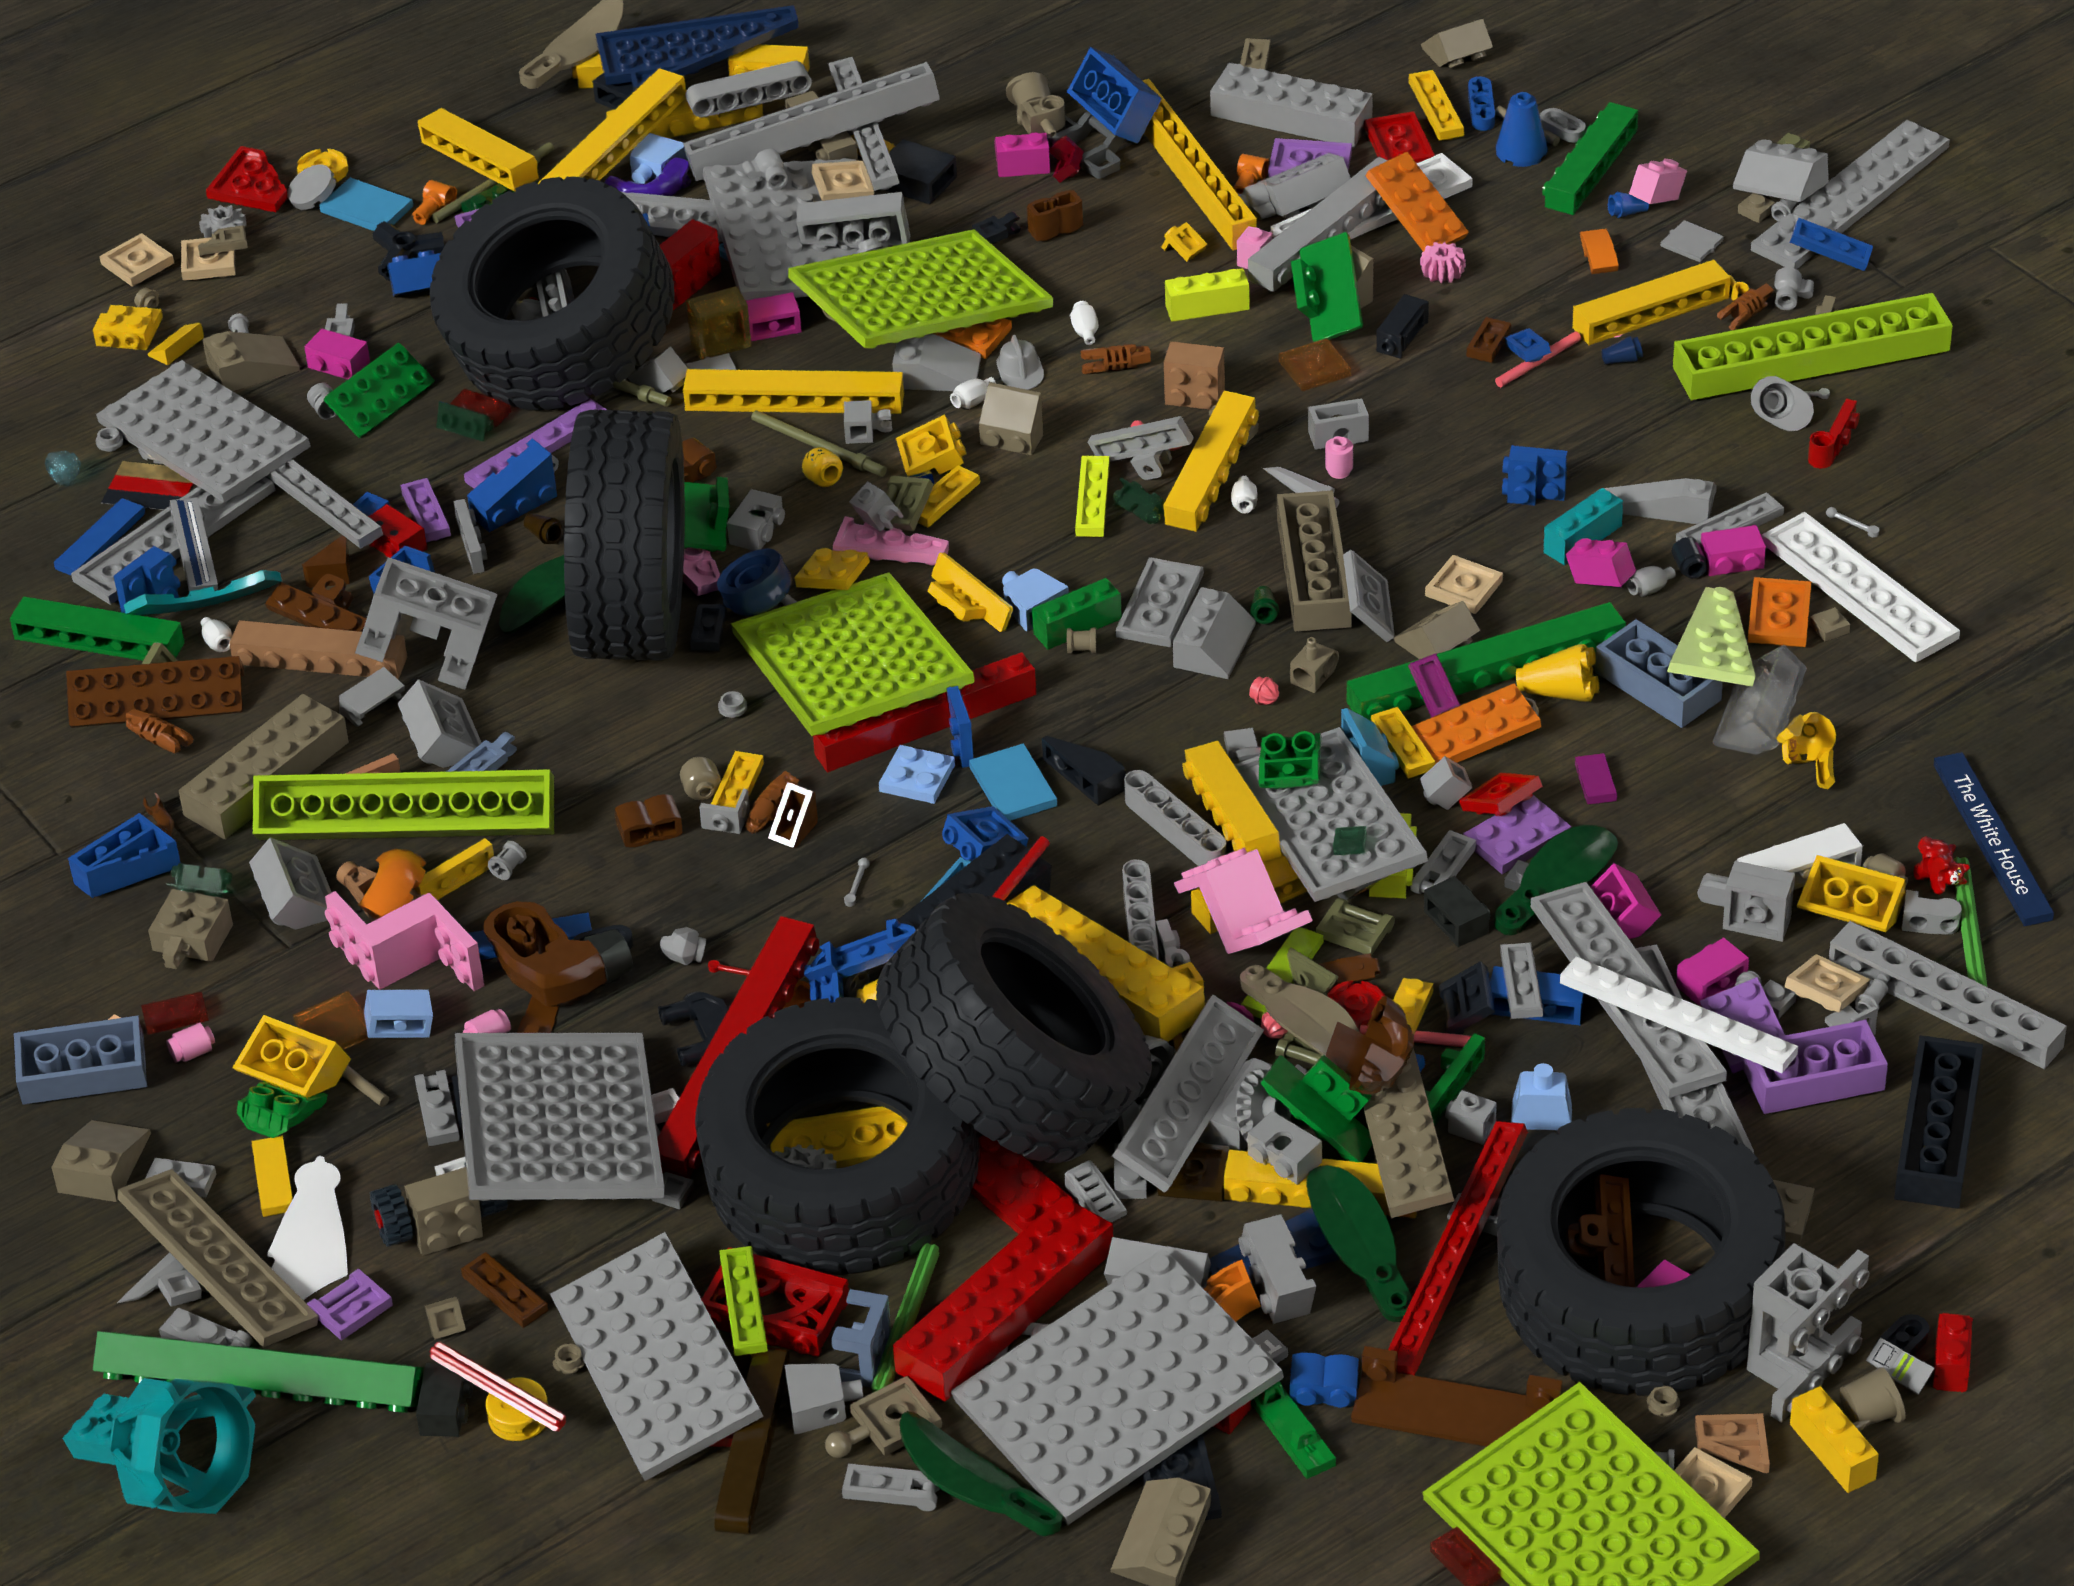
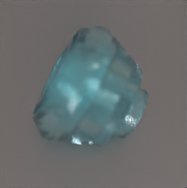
M66 450L51 452L45 460V466L49 475L60 486H69L79 474L81 463L73 452L69 453Z

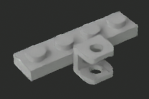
M1178 416L1092 435L1087 443L1095 456H1109L1110 462L1133 457L1131 463L1138 475L1144 480H1150L1162 476V464H1169L1172 459L1169 449L1190 445L1194 437L1183 418ZM1145 466H1150L1153 471H1148Z

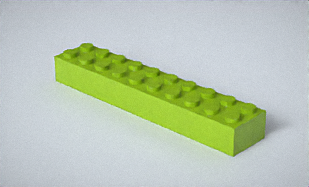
M1928 293L1675 341L1673 369L1690 400L1703 399L1753 389L1759 380L1770 376H1776L1789 382L1950 351L1953 325L1934 294Z
M550 769L253 776V835L258 840H268L270 837L276 840L554 834V775Z

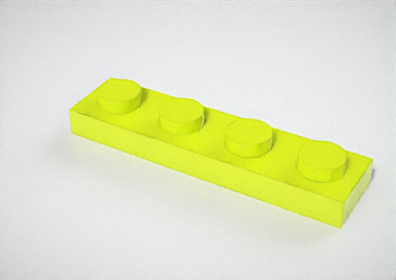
M1082 456L1075 526L1076 536L1104 537L1110 467L1109 456Z

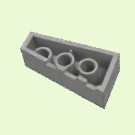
M902 192L798 204L796 223L801 244L823 246L847 244L850 248L859 249L858 243L875 237L878 238L879 243H882V248L910 243L911 234Z

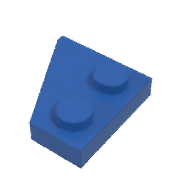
M958 686L946 688L951 716L949 718V725L952 736H954V740H951V749L953 756L959 757L962 768L969 767V760L973 759L971 721Z

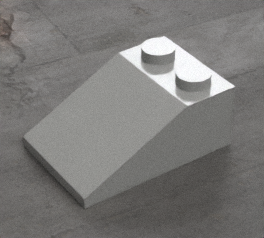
M932 333L922 338H909L896 343L892 363L893 372H903L904 389L954 391L959 384L978 378L981 354Z

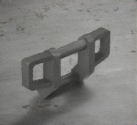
M1089 111L1083 114L1078 124L1065 115L1064 127L1066 129L1056 133L1054 137H1050L1047 134L1048 141L1052 145L1064 136H1068L1076 143L1085 139L1091 130L1095 128L1106 137V140L1102 145L1083 153L1079 164L1081 169L1097 179H1101L1121 169L1120 158L1115 153L1123 144L1124 138L1114 135ZM1105 161L1110 162L1102 167L1097 166Z

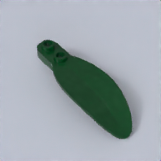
M564 555L535 567L514 585L506 597L500 612L499 626L503 633L512 634L565 598Z
M1581 825L1567 829L1549 840L1530 861L1523 874L1520 887L1497 908L1494 917L1495 928L1502 934L1516 935L1537 917L1531 909V899L1526 897L1532 898L1583 882H1587V884L1591 882L1614 855L1618 844L1616 836L1600 826ZM1507 914H1512L1515 917L1510 918L1507 916Z
M1329 1165L1314 1168L1307 1177V1193L1313 1213L1323 1234L1344 1264L1365 1280L1382 1315L1389 1321L1401 1322L1413 1297L1396 1267L1394 1238L1381 1206L1370 1190L1348 1171ZM1383 1271L1386 1272L1388 1276L1385 1278H1381L1377 1275V1273ZM1393 1299H1400L1403 1303L1395 1305L1391 1301Z
M906 1411L902 1414L899 1427L904 1446L915 1465L934 1485L966 1503L992 1512L1005 1514L1038 1535L1049 1536L1059 1532L1063 1515L1050 1502L1025 1488H1021L1013 1478L1001 1469L966 1448L922 1416L912 1411Z

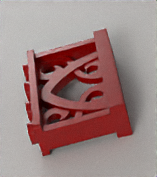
M753 1254L758 1287H762L758 1288L759 1297L769 1295L774 1291L784 1293L787 1302L793 1307L775 1314H762L767 1344L777 1345L795 1350L801 1354L818 1357L842 1309L845 1310L848 1305L846 1301L849 1293L848 1279ZM720 1266L701 1300L716 1328L731 1333L727 1300H725L724 1305L717 1303L719 1299L726 1297L722 1266ZM823 1304L828 1305L823 1315L817 1311ZM807 1316H810L817 1322L815 1329L808 1328Z

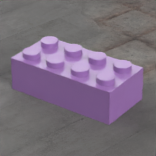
M1867 1020L1777 1037L1798 1046L1797 1056L1783 1073L1744 1058L1743 1070L1763 1114L1885 1090L1888 1064Z

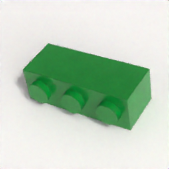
M1104 578L1032 608L1033 634L1049 650L1067 642V628H1071L1073 631H1090L1091 628H1096L1097 630L1119 621L1122 617L1121 593L1107 578Z

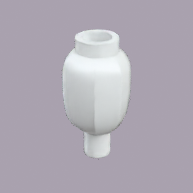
M1079 301L1074 304L1073 310L1070 313L1071 322L1075 332L1084 338L1085 344L1091 345L1095 342L1094 334L1098 329L1097 315L1094 308L1086 301Z
M992 377L984 381L974 378L959 384L950 395L953 406L970 409L978 405L985 399L989 382L996 383Z
M1241 476L1233 485L1231 501L1236 510L1241 513H1249L1255 509L1257 504V488L1254 483L1249 481L1247 476Z
M204 617L201 620L202 637L206 644L217 652L228 651L230 649L229 643L233 636L231 629L220 620H211L209 617Z

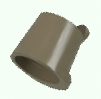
M1036 72L1019 75L1013 78L1006 87L1008 100L1017 106V122L1019 125H1022L1021 103L1051 95L1049 81L1044 75Z
M1879 1367L1840 1388L1843 1408L1849 1420L1859 1431L1870 1424L1888 1419L1896 1423H1901L1905 1420V1409L1900 1393L1893 1379L1883 1367Z

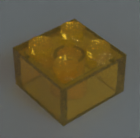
M737 286L686 300L690 340L701 360L705 359V357L711 358L752 347L748 304Z

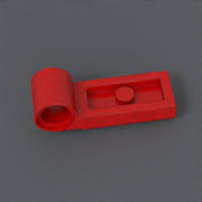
M1845 400L1829 432L1817 431L1811 434L1808 452V462L1811 466L1821 469L1831 466L1843 445H1848L1851 429H1856L1859 422L1860 414L1856 412L1857 401Z

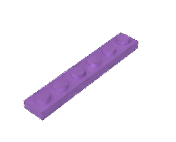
M591 398L466 472L464 474L465 483L475 489L493 472L497 475L508 465L507 460L512 455L517 457L528 448L526 443L532 438L550 453L571 442L575 420L580 412L607 409Z

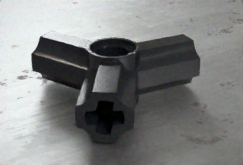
M385 221L377 224L373 232L374 241L388 250V253L378 266L379 274L388 281H390L387 265L392 263V258L407 255L408 259L418 258V253L433 250L434 254H438L444 248L442 232L415 236L408 231L401 232L391 223L388 224Z

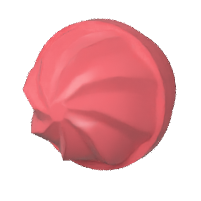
M1257 677L1250 687V698L1254 699L1256 704L1271 705L1279 697L1278 685L1272 678Z
M1268 1012L1263 1014L1261 1018V1028L1264 1029L1263 1033L1268 1038L1281 1039L1288 1031L1279 1025Z

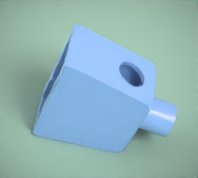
M649 133L634 147L630 154L632 180L640 184H645L647 181L651 182L662 173V169L671 159L679 157L688 161L683 142Z
M1031 569L1020 576L1014 571H1009L1002 579L1004 600L1013 607L1012 616L1027 632L1033 629L1032 608L1069 593L1067 585L1038 569Z
M1545 1063L1536 1065L1534 1072L1524 1071L1520 1073L1512 1100L1511 1122L1525 1123L1526 1128L1529 1130L1557 1131L1558 1128L1572 1122V1102L1566 1075L1561 1072H1553V1068Z

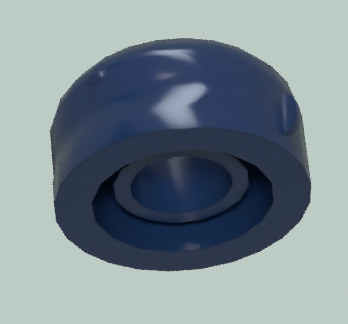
M769 548L760 549L745 554L731 563L719 576L717 588L723 597V604L727 608H730L738 615L755 616L774 608L786 597L791 587L792 577L783 561L782 555L778 551Z

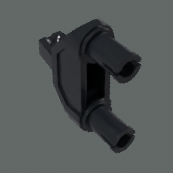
M698 991L686 994L682 1001L658 1006V1014L663 1026L689 1018L694 1021L703 1040L677 1048L678 1058L682 1067L701 1060L730 1006H726L723 999Z

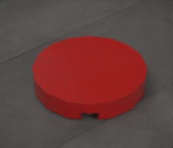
M1345 981L1335 985L1327 993V996L1348 1012L1360 1032L1361 1025L1369 1026L1367 1024L1373 1016L1371 1012L1385 994L1379 987L1370 982L1361 981V984H1353V981Z

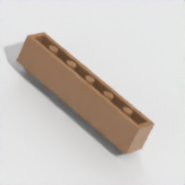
M239 620L229 643L232 656H239L243 665L363 677H369L385 667L399 680L407 660L405 639L402 635H395V638L391 639L383 662L355 653L362 632Z

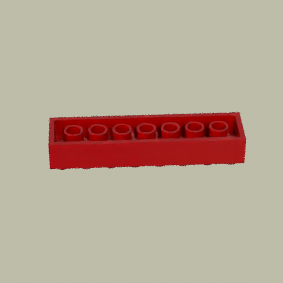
M1062 1196L893 1344L895 1372L902 1377L908 1376L914 1384L946 1402L952 1396L951 1390L981 1371L1002 1350L1018 1338L1031 1323L1036 1322L1108 1257L1113 1237V1223Z

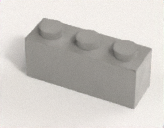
M1112 1237L1104 1275L1108 1285H1110L1162 1249H1165L1204 1289L1207 1285L1206 1280L1209 1276L1211 1262L1208 1253Z

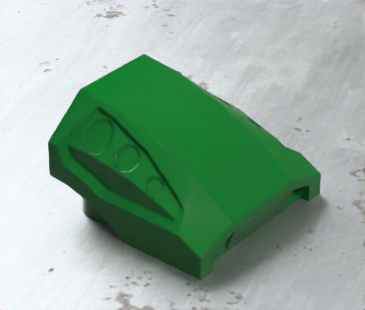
M1301 731L1295 734L1294 737H1286L1278 733L1262 737L1259 756V787L1278 789L1318 784L1320 780L1321 733L1313 735L1311 732Z
M263 1081L258 1083L257 1086L250 1087L249 1094L238 1101L237 1114L247 1129L270 1138H275L304 1121L315 1110L320 1109L327 1102L328 1095L318 1093L306 1098Z

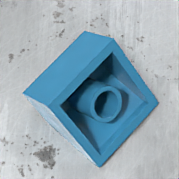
M1348 708L1341 709L1342 731L1380 786L1394 783L1395 770L1399 768V763L1395 752H1390L1385 734H1380L1376 724Z

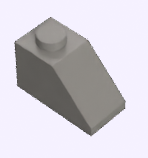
M670 346L645 362L628 379L639 386L644 384L653 387L656 392L662 394L669 389L673 393L684 385L683 378L686 376L688 368Z

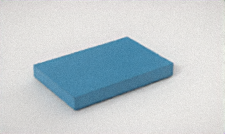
M350 177L319 206L320 212L375 231L377 224L383 221L394 225L413 208V200Z
M1024 743L969 760V767L991 805L1009 821L1057 806L1056 796Z

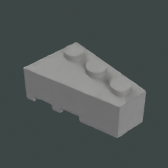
M1282 1215L1244 1224L1242 1237H1239V1246L1242 1255L1248 1256L1250 1260L1249 1273L1254 1285L1258 1284L1261 1290L1260 1304L1265 1314L1269 1313L1273 1324L1310 1314L1316 1284L1313 1279L1306 1280L1301 1270L1306 1268V1264L1302 1257H1296L1293 1248L1295 1241Z

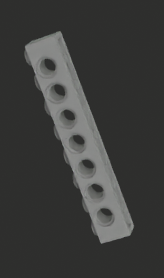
M1849 921L1830 942V961L1865 976L1870 981L1874 979L1884 981L1888 986L1887 993L2042 1069H2045L2064 1048L2067 1025L1852 921Z

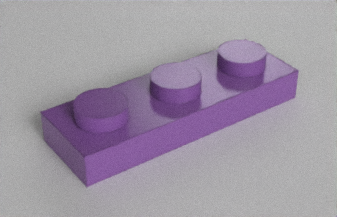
M428 478L402 484L403 497L414 522L424 527L426 542L451 536L450 527Z

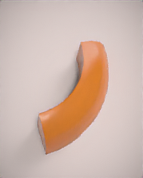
M392 849L382 853L375 860L379 863L378 872L358 906L377 920L410 903L414 898L410 894L411 889H415L421 884L426 872L422 868L426 865V861L421 856L404 849Z
M1242 1259L1223 1268L1206 1280L1208 1285L1204 1290L1235 1322L1249 1312L1261 1307Z

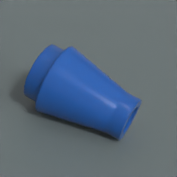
M1616 192L1608 198L1609 214L1617 218L1646 212L1649 208V203L1628 193Z

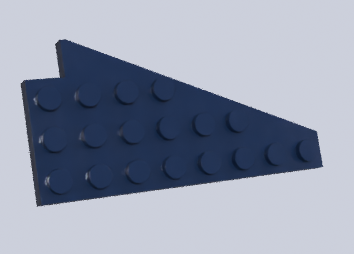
M792 5L595 33L606 85H620L632 82L633 90L636 91L659 68L681 76L696 74L701 68L799 27L795 7Z

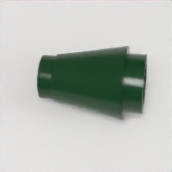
M1260 586L1255 590L1251 615L1257 622L1268 624L1278 616L1279 606L1271 589L1267 586Z

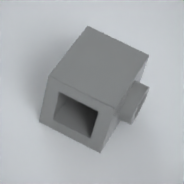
M1446 756L1420 778L1424 788L1423 794L1427 801L1433 805L1438 804L1446 810H1449L1473 788L1465 768Z
M1462 1090L1455 1101L1451 1100L1446 1109L1445 1118L1448 1119V1133L1483 1145L1496 1122L1497 1102Z

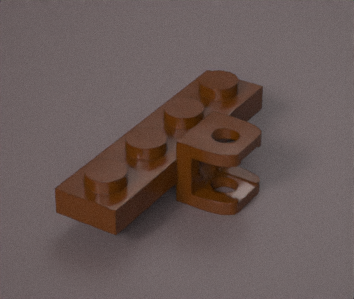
M326 574L318 581L311 591L313 595L280 582L265 603L268 610L308 627L362 632L367 619L347 610L352 603L353 596L351 592L345 590L346 583L344 579L332 574ZM331 583H335V584H336V585H335L334 587H332L331 589H329V590L326 589V587H327L329 584H331Z
M1599 1174L1594 1178L1596 1215L1585 1214L1578 1219V1223H1573L1566 1228L1567 1250L1574 1255L1594 1258L1598 1255L1599 1279L1621 1286L1635 1287L1629 1178ZM1576 1234L1579 1235V1242L1583 1245H1580L1575 1241Z

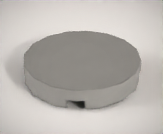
M322 164L304 169L291 182L288 188V199L295 208L301 210L314 208V203L318 201L320 203L324 202L333 192L336 184L333 172L328 166Z

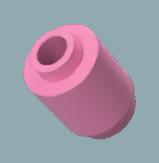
M1342 436L1328 440L1325 445V468L1333 478H1345L1353 469V443Z
M501 1009L496 1011L489 1010L465 1022L463 1033H507L511 1030V1025L507 1015Z
M197 1023L172 1034V1038L166 1040V1043L176 1063L179 1061L187 1062L212 1051L211 1044L215 1043V1038L209 1026L203 1027L201 1023Z

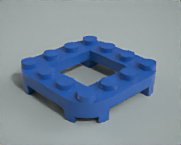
M891 919L886 921L887 930L837 948L830 941L821 945L820 949L822 952L813 960L811 965H805L804 975L810 985L811 1001L829 998L831 1003L835 1002L836 997H844L842 979L886 963L916 931L914 926L899 923L897 919Z

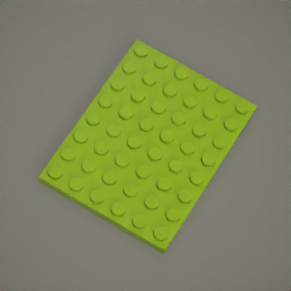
M974 229L788 268V278L864 348H875L886 343H899L909 338H922L932 333H945L955 328H968L978 323H991L997 319L1013 318L1020 314L1036 313L1053 307V297Z
M890 572L854 583L848 590L829 591L731 623L733 634L811 736L823 735L830 730L842 726H850L857 721L869 717H877L884 712L896 708H904L911 703L923 699L935 698L938 694L947 692L946 688L958 686L959 689H962L965 685L975 682L971 669Z
M1580 1382L1423 1491L1424 1501L1510 1586H1724L1760 1560L1759 1551Z

